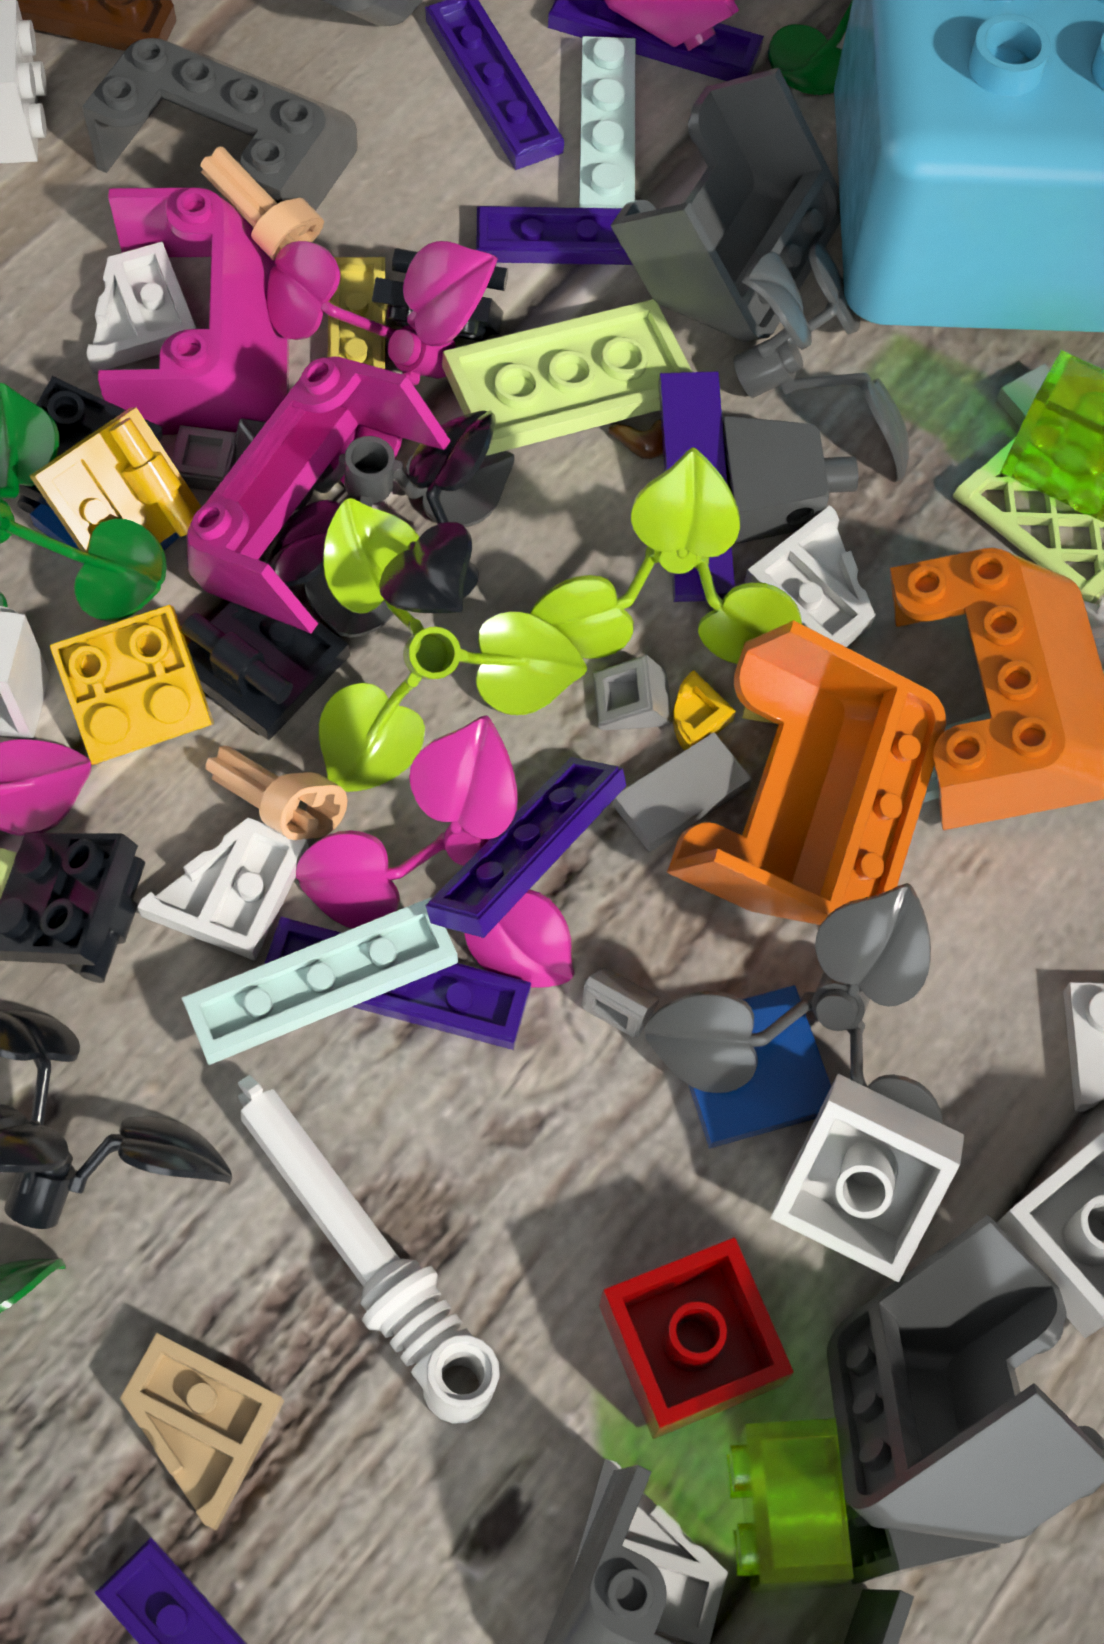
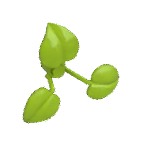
M694 447L690 448L672 467L650 481L634 500L631 510L633 530L648 547L645 551V558L628 590L617 598L616 590L608 579L594 575L576 576L564 580L549 589L536 601L529 613L559 630L575 646L582 658L598 659L608 657L623 649L633 635L634 622L631 615L624 609L634 603L654 564L659 562L665 570L675 574L689 572L694 567L698 569L706 600L714 609L700 619L698 634L710 652L727 662L738 664L745 642L793 620L802 624V617L797 604L786 592L776 586L767 583H745L732 588L726 594L724 600L717 594L709 569V557L725 553L735 543L740 530V514L734 496L721 474Z
M352 498L346 499L340 505L327 530L323 551V568L328 588L335 599L353 613H368L385 601L390 611L410 630L412 635L406 641L403 650L404 662L410 673L395 689L390 698L376 685L357 683L341 688L333 694L321 712L318 724V738L327 779L341 786L345 792L368 790L380 786L399 776L413 763L415 757L421 751L424 742L425 725L418 713L407 707L399 706V704L422 679L444 678L457 668L459 662L479 664L475 682L480 696L496 711L517 716L536 712L549 705L587 671L585 661L569 639L549 623L531 614L505 612L485 620L478 632V645L481 653H474L461 649L457 638L447 629L441 627H428L424 629L421 621L415 619L408 611L390 605L380 593L379 584L382 573L388 563L398 554L408 550L409 543L416 542L419 536L408 523L397 516L372 508Z

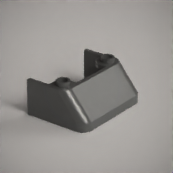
M639 1465L613 1471L544 1644H675L655 1634L666 1605L667 1597L665 1581L660 1570L645 1556L622 1546L652 1471ZM862 1589L844 1644H899L914 1596L902 1590Z

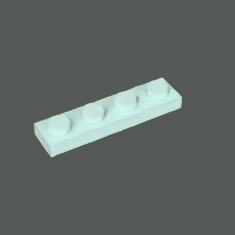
M583 36L579 208H623L628 202L635 201V38Z
M432 897L182 997L208 1065L458 963L457 952L446 928L430 923L425 905Z

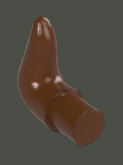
M661 418L656 420L649 430L645 431L622 424L611 425L608 428L609 433L642 459H653L663 454Z

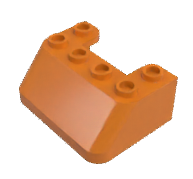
M983 548L890 568L896 627L965 614L990 714V719L960 724L947 729L935 743L933 758L938 779L942 829L948 830L1103 800L1104 673L1083 597L1077 584L1064 575L998 548Z
M794 620L745 642L734 673L736 695L748 710L778 724V728L743 834L740 835L721 825L710 822L689 827L681 834L677 841L667 873L748 911L821 925L825 918L836 908L850 901L878 895L897 887L934 768V746L940 735L945 732V710L941 701L930 690Z

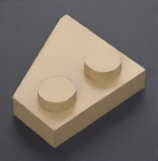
M158 1333L155 1334L120 1397L169 1473L174 1477L196 1510L203 1524L217 1531L284 1403L283 1398Z

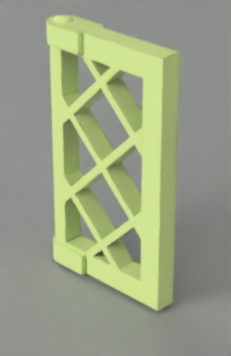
M1018 434L984 466L976 470L957 487L953 494L955 500L964 507L969 508L1036 564L1073 580L1081 591L1083 601L1096 603L1100 596L1104 594V550L1102 549L1100 528H1104V500L1021 434ZM1019 461L1039 478H1012L1011 467ZM985 490H1004L1006 512L999 510L981 494ZM1014 491L1044 492L1046 513L1016 512ZM1054 492L1060 493L1085 514L1057 513ZM1019 525L1048 526L1051 548L1045 547ZM1059 526L1089 527L1091 549L1061 548ZM1064 561L1093 562L1095 574L1089 580H1086Z

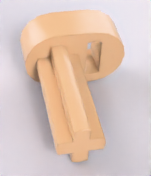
M217 147L212 156L205 157L201 162L200 166L203 168L201 173L252 225L251 238L272 260H275L277 254L285 245L296 241L313 242L321 232L324 225L323 218L303 198L276 203L224 147Z
M225 745L219 747L217 757L208 758L206 762V770L213 774L212 780L257 807L261 820L288 839L302 840L326 836L336 829L347 810L348 799L344 789L318 773H291L277 776L233 748ZM300 800L307 804L306 811L298 807Z

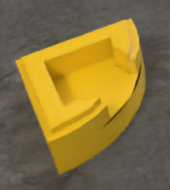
M695 670L689 673L680 685L673 709L674 732L684 751L713 732L717 735L734 721L736 713Z

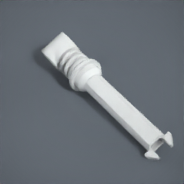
M250 1075L239 1081L238 1085L244 1092L238 1095L244 1107L241 1110V1121L364 1287L361 1297V1305L366 1310L362 1318L363 1323L369 1330L381 1331L385 1338L395 1335L390 1345L396 1352L405 1349L400 1358L406 1366L416 1364L411 1373L423 1388L424 1399L429 1409L439 1419L456 1424L468 1423L478 1418L489 1406L500 1377L499 1362L493 1349L483 1340L473 1337L467 1328L458 1331L462 1324L457 1314L447 1317L452 1308L446 1300L437 1302L441 1293L436 1287L438 1275L433 1267L422 1268L416 1260L400 1259L275 1090L271 1089L263 1092L261 1085ZM462 1365L476 1374L479 1388L470 1394L460 1395L454 1393L445 1385L442 1373L452 1366Z

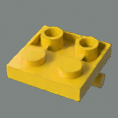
M137 407L127 409L30 475V478L78 548L87 553L91 535L96 526L101 522L111 519L134 521L147 528L161 543L175 532L179 537L187 535L195 513L201 508V505Z
M167 605L49 645L92 765L215 725L187 646L191 640L182 633V626H180L174 606Z

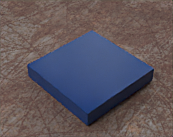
M796 985L742 999L748 1003L754 1013L752 1033L765 1030L801 1001ZM806 1013L768 1044L754 1047L758 1057L757 1069L753 1077L737 1090L726 1093H710L688 1085L709 1149L816 1119L831 1088V1084Z

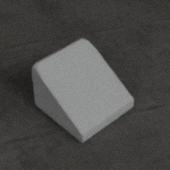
M648 655L593 673L598 727L601 730L650 728L672 724L673 719L666 671Z
M602 968L590 975L585 982L581 1006H583L585 1011L634 1038L635 1036L639 1037L659 1003V997L616 972Z

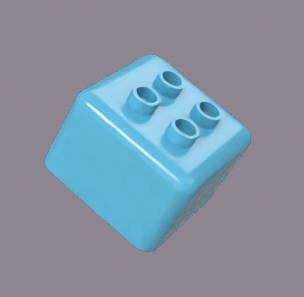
M853 0L834 86L844 295L850 308L861 318L880 325L1104 332V0Z

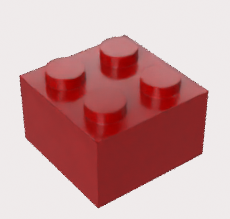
M735 1237L603 1289L599 1308L652 1439L779 1388L794 1373Z

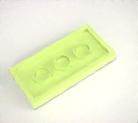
M654 299L443 351L442 368L463 414L466 415L482 410H491L495 414V428L486 456L659 411L658 381L660 373L693 372L658 303Z

